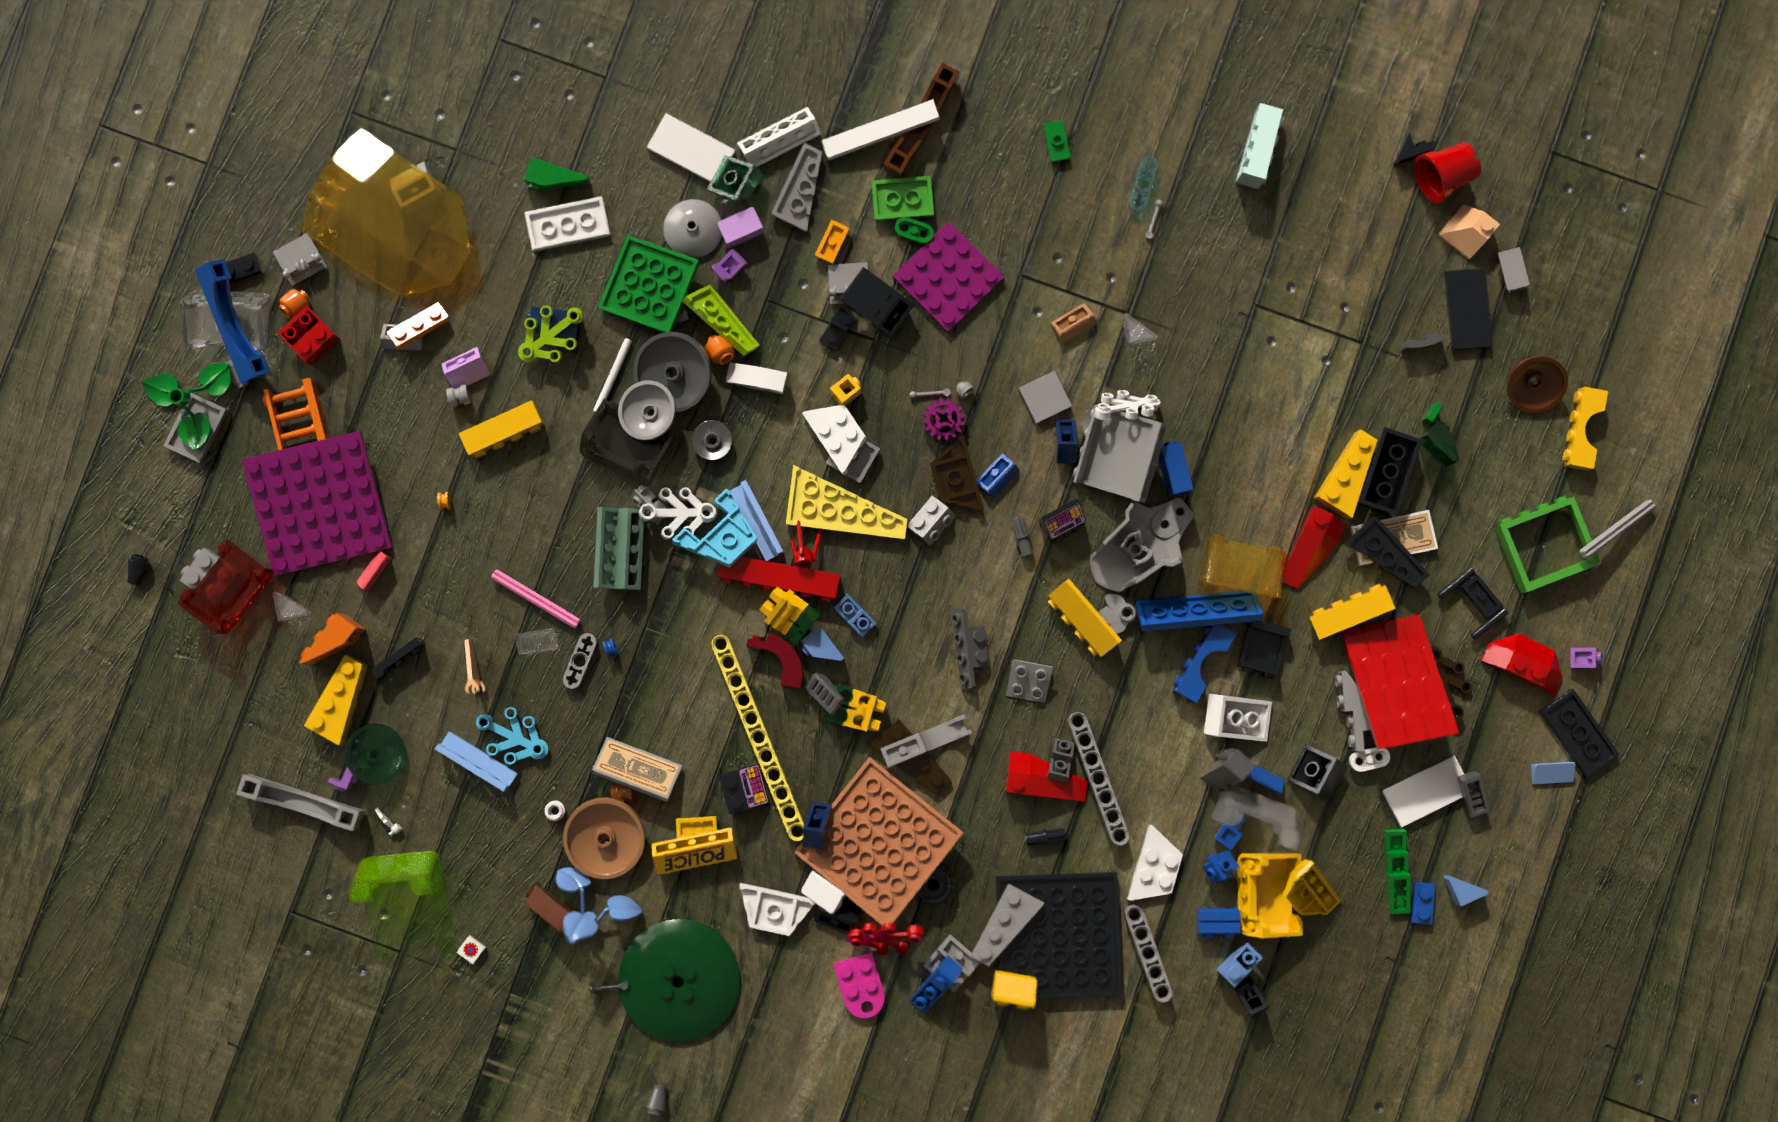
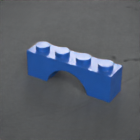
M1221 624L1206 626L1203 631L1205 636L1202 642L1198 641L1193 648L1195 654L1192 659L1188 658L1183 666L1185 671L1182 676L1178 675L1173 683V686H1175L1173 691L1192 703L1198 702L1206 688V684L1200 674L1203 659L1213 651H1227L1237 633Z

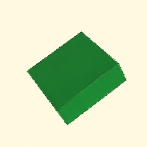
M1439 402L1433 403L1422 419V422L1427 425L1434 422L1443 405Z

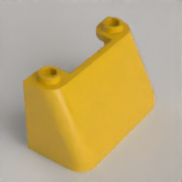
M1243 853L1239 855L1237 861L1239 865L1237 869L1238 909H1240V925L1243 935L1259 938L1302 936L1303 922L1298 915L1292 914V905L1284 896L1290 873L1302 862L1301 854Z

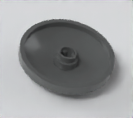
M667 332L653 336L642 345L635 358L633 375L635 383L650 380L668 388L674 397L676 412H681L694 407L705 397L712 380V367L707 352L698 341L683 333Z

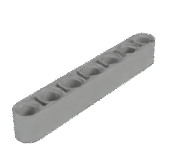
M1072 713L1067 720L1109 839L1116 845H1124L1129 840V833L1088 720L1083 713ZM1077 715L1083 721L1079 727H1075L1072 724V719ZM1082 735L1089 737V743L1086 746H1082L1079 743V738ZM1089 754L1096 756V762L1093 765H1089L1086 762V757ZM1096 773H1101L1103 776V781L1100 784H1095L1093 781V776ZM1103 792H1108L1110 795V800L1107 803H1102L1100 800V795ZM1110 811H1115L1117 814V819L1114 822L1107 820V814ZM1118 830L1124 833V838L1121 841L1114 839V833Z

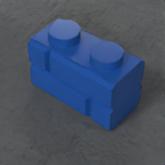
M1196 909L1197 933L1202 934V938H1215V934H1223V938H1235V934L1241 933L1240 909Z

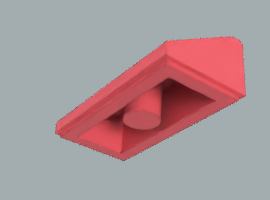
M381 550L378 551L357 580V584L364 590H370L391 560V557Z

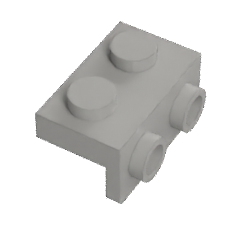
M931 496L907 527L921 537L928 545H931L939 538L941 532L951 524L955 514L934 496Z

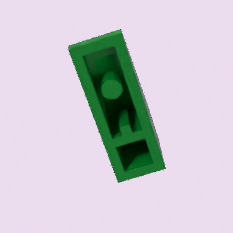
M532 157L523 179L528 188L539 191V189L545 191L588 185L590 183L587 175Z

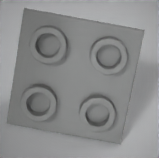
M308 233L273 252L284 271V277L289 280L292 286L327 267Z
M867 262L828 265L831 304H843L840 300L841 296L862 267L868 270Z
M1013 659L1006 696L1045 703L1053 667Z

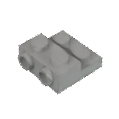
M198 549L192 556V559H194L193 563L190 566H185L181 571L180 575L182 578L180 581L195 592H199L214 604H218L241 571L210 549Z

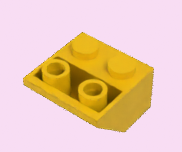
M995 970L991 996L996 1001V1004L1008 1006L1009 1003L1017 1005V1008L1029 1009V1006L1034 1007L1037 979L1032 976Z

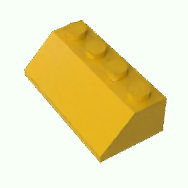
M1070 579L1066 580L1047 596L1050 599L1048 604L1055 611L1058 609L1062 613L1061 619L1067 626L1071 624L1076 630L1074 634L1080 641H1086L1089 645L1087 649L1094 657L1096 655L1102 657L1122 641Z

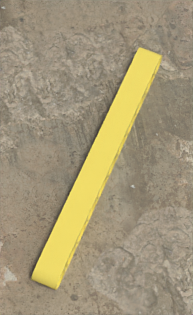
M718 635L712 640L713 651L787 833L792 840L800 841L803 839V834L799 837L794 836L792 828L800 826L803 829V818L731 641L724 635ZM719 639H725L727 642V646L723 650H719L716 647V642ZM727 657H731L734 660V666L730 669L724 666V660ZM734 676H739L742 679V684L739 687H734L731 684V679ZM743 694H746L750 699L746 706H742L739 703V697ZM749 713H754L757 716V722L753 725L746 721ZM756 732L764 734L765 739L762 743L755 742L754 734ZM765 750L772 753V759L769 762L763 761L761 757L762 752ZM772 769H776L780 773V778L776 781L771 780L769 777V772ZM779 788L786 789L788 793L787 798H778L777 790ZM785 808H794L795 816L792 818L786 817L784 814Z

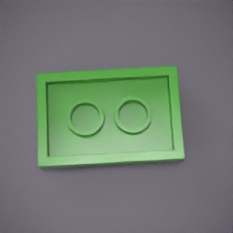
M931 176L872 181L875 221L897 220L902 217H934Z

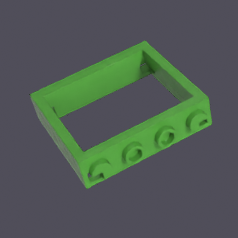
M1566 495L1554 499L1555 503L1552 505H1548V502L1536 506L1537 510L1530 513L1529 509L1518 513V518L1512 520L1510 516L1500 520V525L1494 526L1520 593L1532 591L1601 564L1598 554L1595 553L1590 558H1587V560L1529 581L1508 528L1566 506L1581 544L1585 547L1592 539L1575 497L1567 498Z

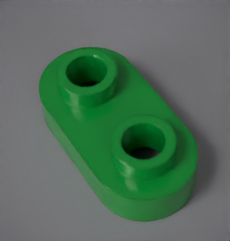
M902 217L895 224L896 234L903 239L925 245L933 238V229L926 223ZM902 226H907V227H908V231H906V232L902 231V230H901V227H902ZM925 232L927 237H920V233Z

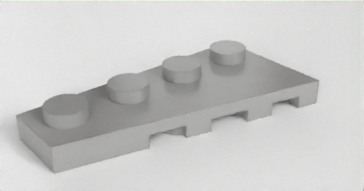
M806 143L803 144L770 214L804 232H807L822 151Z
M1008 883L970 956L989 966L1045 903Z

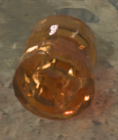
M617 784L610 786L612 799L626 800L627 802L635 801L632 788Z

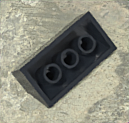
M1383 427L1359 500L1361 505L1391 518L1398 516L1422 443L1421 439Z

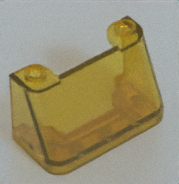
M1212 534V537H1206L1197 584L1246 592L1260 597L1265 596L1266 599L1270 600L1281 599L1286 552H1283V548L1278 546L1265 548L1226 540L1223 535Z

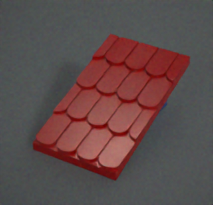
M1420 615L1340 631L1377 749L1459 733Z

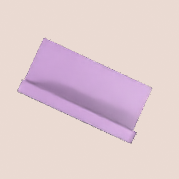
M753 207L717 223L728 249L764 233L761 222Z
M478 347L441 364L444 375L454 389L464 384L468 386L490 375Z

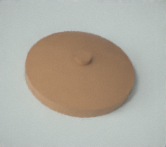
M596 798L583 803L571 814L564 828L563 845L568 859L580 872L593 878L611 879L625 874L638 862L645 845V831L640 817L630 806L612 798Z

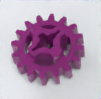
M941 397L939 398V403L932 400V407L926 406L928 413L924 412L922 416L927 419L923 420L922 424L927 425L925 432L931 431V438L937 435V441H940L941 437L948 441V436L954 439L956 437L955 432L961 433L962 430L959 426L965 425L961 421V419L965 418V415L960 414L963 409L962 407L956 408V401L951 404L950 398H947L946 402H943ZM947 407L946 410H938L937 408ZM953 412L956 414L957 423L952 420ZM946 415L949 423H940V417L938 416L944 417ZM930 416L935 419L934 427L931 425ZM945 428L950 430L948 432H940L941 429Z

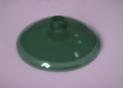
M369 724L359 728L350 736L345 747V762L349 771L355 778L366 784L379 785L391 781L401 772L406 760V749L402 738L395 730L382 724ZM370 752L374 754V759L369 758Z

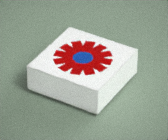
M469 935L457 953L474 964L486 946Z

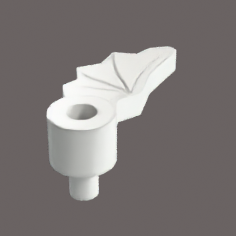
M378 807L375 809L380 819L391 828L390 836L394 833L398 834L402 830L399 824L395 823L393 825Z

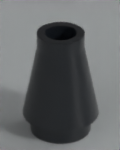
M131 554V558H128V583L140 584V580L149 564L147 562L148 557Z

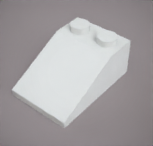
M1209 694L1204 734L1267 742L1272 702Z

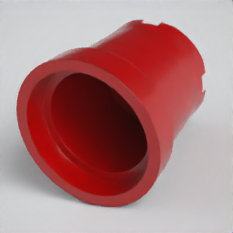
M1462 142L1437 152H1427L1416 157L1414 161L1415 178L1420 190L1428 200L1433 203H1440L1449 198L1454 191L1481 175V162L1479 159H1475L1473 154L1476 151L1470 144Z

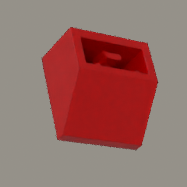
M308 306L302 309L278 332L283 340L309 365H312L340 339Z

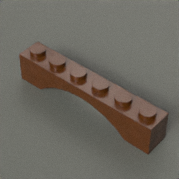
M942 62L921 104L934 100L939 114L956 85L960 72ZM934 122L903 133L884 163V171L897 178H902Z

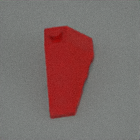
M1316 506L1310 508L1279 581L1298 589L1338 545L1347 524L1334 514Z
M1010 751L1005 791L1085 801L1088 781L1069 773L1067 782L1047 778L1050 763L1029 753Z

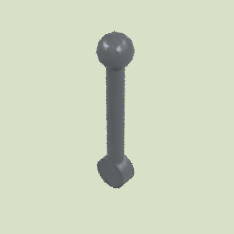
M624 981L621 984L599 987L591 985L589 992L595 993L600 990L617 988L626 990L629 988V983Z

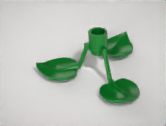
M217 362L204 367L198 375L199 382L204 386L199 388L179 389L177 379L168 373L157 374L142 381L145 392L154 403L163 407L171 406L172 404L180 405L181 409H184L190 415V417H184L179 421L177 432L180 439L193 450H197L205 444L210 435L211 425L209 419L204 414L194 416V413L187 408L186 405L191 400L190 394L204 391L205 389L214 396L226 393L231 385V366L227 363Z

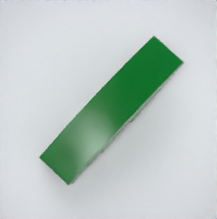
M1405 828L1384 830L1385 869L1389 913H1410L1411 875L1409 874L1407 831Z

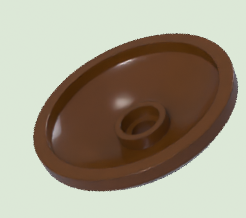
M1548 356L1529 357L1517 364L1511 371L1506 386L1508 397L1518 409L1525 412L1539 413L1549 410L1561 401L1567 391V372L1561 363L1554 358ZM1533 377H1537L1535 381L1531 382Z

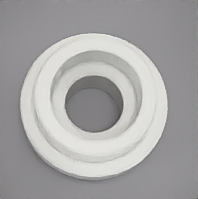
M551 801L545 807V815L551 821H558L565 815V807L559 801ZM553 807H557L559 809L557 815L552 813Z

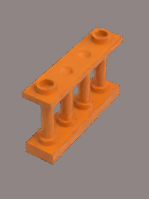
M312 378L302 379L303 386L300 389L274 395L269 389L263 390L265 395L262 397L263 403L266 408L268 407L278 450L287 448L286 441L311 434L316 435L318 441L330 438L316 381ZM301 396L307 397L308 405L305 408L278 414L276 403ZM306 415L312 416L313 424L310 427L283 433L281 422Z

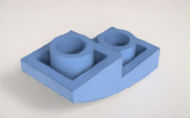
M848 593L833 606L861 637L876 624Z

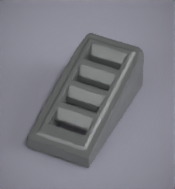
M814 673L805 687L831 715L835 714L844 700L826 675Z
M1473 771L1458 776V783L1470 817L1474 818L1491 812L1481 775ZM1477 788V790L1469 792V790ZM1480 796L1478 799L1471 800V798ZM1481 803L1483 804V806L1475 809L1473 808V806Z

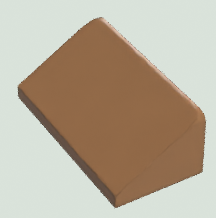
M1085 303L1051 322L1062 343H1066L1096 324L1094 314Z

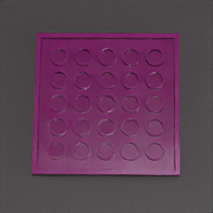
M362 431L241 459L274 576L393 547Z

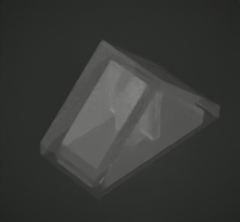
M1126 313L1123 317L1122 325L1126 347L1154 343L1159 337Z
M280 591L273 592L278 622H288L313 615L314 612Z

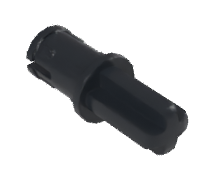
M1043 829L1040 832L1025 833L1027 846L1042 843L1047 845L1050 842L1066 840L1065 829L1048 831Z

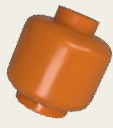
M291 289L280 298L279 309L287 318H294L306 306L310 307L308 303L310 298L302 290L299 292Z
M712 335L707 340L705 351L712 362L724 365L732 360L734 347L721 335Z

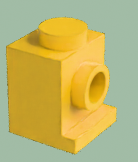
M847 374L830 387V392L840 405L846 406L862 393L860 388L862 385L856 377L852 378ZM846 389L851 390L848 394L844 393Z

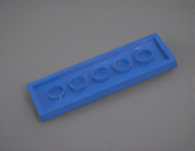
M1255 590L1136 601V610L1142 632L1263 620V612Z

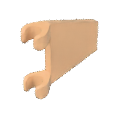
M470 639L464 640L468 681L465 687L466 693L471 694V686L474 694L480 692V686L482 687V692L485 693L486 686L479 677L473 641Z

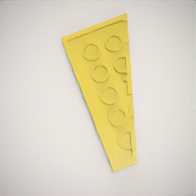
M793 465L786 525L797 526V521L799 520L801 527L905 540L906 518Z

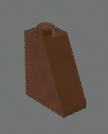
M541 885L535 888L531 887L525 896L528 898L525 904L561 933L564 932L563 922L565 916L571 912L579 913L578 910Z

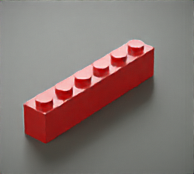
M740 557L730 568L719 564L717 577L721 578V582L733 584V581H739L741 586L751 588L755 584L760 585V589L772 591V588L778 587L785 593L790 589L793 592L800 593V597L811 599L812 595L820 596L819 600L826 602L836 599L840 580L839 574L747 557Z

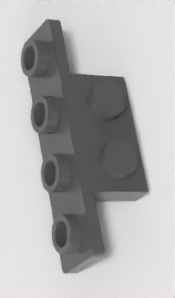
M954 609L951 611V621L954 629V642L956 644L959 682L961 689L975 688L973 668L990 666L985 626L968 627L966 609Z

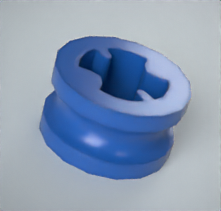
M613 638L609 642L603 641L607 657L611 658L613 654L617 656L618 650Z

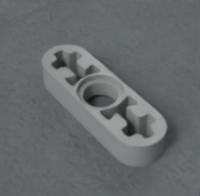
M585 633L580 636L563 676V683L567 688H578L584 679L598 644L597 638L593 634ZM591 637L593 645L588 646L586 651L590 652L589 656L584 652H578L579 648L584 650L585 643H583V640ZM579 655L584 656L586 659V663L582 667H578L575 664V658ZM571 667L582 670L581 674L577 672L575 679L578 681L572 685L567 680L568 676H573L575 672L571 671Z

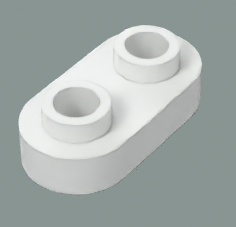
M1377 747L1365 749V751H1356L1349 757L1350 767L1359 772L1384 767L1390 761L1389 751L1385 748L1377 749ZM1377 753L1381 754V759L1379 761H1377L1375 758ZM1357 758H1361L1362 763L1360 765L1356 764Z

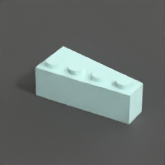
M1262 103L1257 107L1236 183L1259 189L1262 184L1266 183L1268 168L1274 156L1272 154L1273 148L1276 147L1279 135H1277L1278 128L1282 127L1284 121L1282 116L1283 109Z

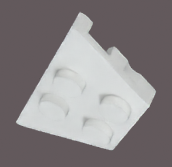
M845 405L804 411L802 414L841 473L845 475L852 459L856 458L859 448L864 444L867 437Z
M1149 824L1127 896V900L1130 901L1172 894L1183 856L1155 827Z
M740 883L739 886L749 927L790 936L815 904L810 898L745 883Z

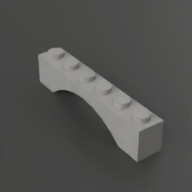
M252 774L242 776L237 795L295 810L351 831L359 830L365 812L363 809Z

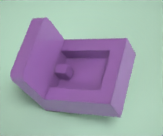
M731 249L719 263L712 266V269L720 280L729 281L742 270L747 262L735 249Z
M348 764L342 780L329 778L328 782L333 784L332 788L339 791L351 789L353 784L357 783L360 778L361 772L359 770L361 766Z

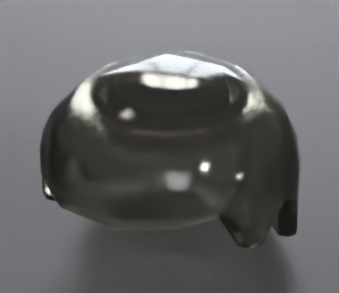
M737 193L725 195L719 203V213L723 219L748 209L747 200Z

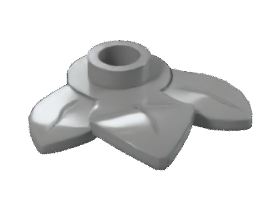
M1105 595L1107 606L1098 613L1107 624H1110V627L1116 634L1121 633L1126 629L1128 623L1135 620L1137 610L1132 604L1126 603L1120 595ZM1125 609L1130 611L1129 617L1123 615Z

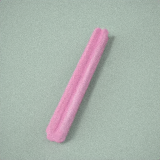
M499 570L493 572L491 576L493 580L569 626L576 628L580 623V619L503 572Z

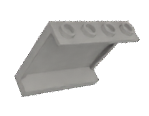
M1095 404V407L1090 412L1091 421L1089 427L1085 430L1084 445L1079 451L1080 460L1073 472V482L1128 497L1134 501L1146 502L1168 425L1140 416L1134 420L1125 417L1126 412L1122 411L1112 412L1109 420H1100L1094 416L1095 408L1098 407Z

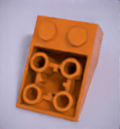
M339 613L331 615L326 621L327 626L325 629L315 635L313 639L315 642L310 648L307 647L302 652V659L299 663L313 665L353 646L366 629L348 615Z

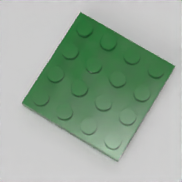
M627 235L598 309L663 333L672 332L684 304L682 300L689 292L700 261Z

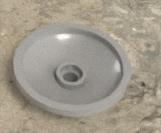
M685 200L675 205L667 214L663 228L667 244L673 251L695 259L702 258L712 253L719 245L722 233L717 223L722 220L718 212L710 204L701 200ZM690 223L696 224L693 229H690L688 226Z
M650 380L641 381L629 387L623 394L618 407V417L621 426L630 436L639 440H653L665 434L671 427L676 415V403L672 393L664 385ZM654 410V415L650 416V411Z

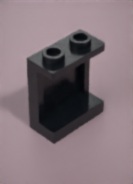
M1263 621L1248 622L1237 666L1243 667L1242 671L1254 674V671L1262 672L1261 676L1273 679L1274 676H1280L1279 668L1287 637H1290L1291 629Z

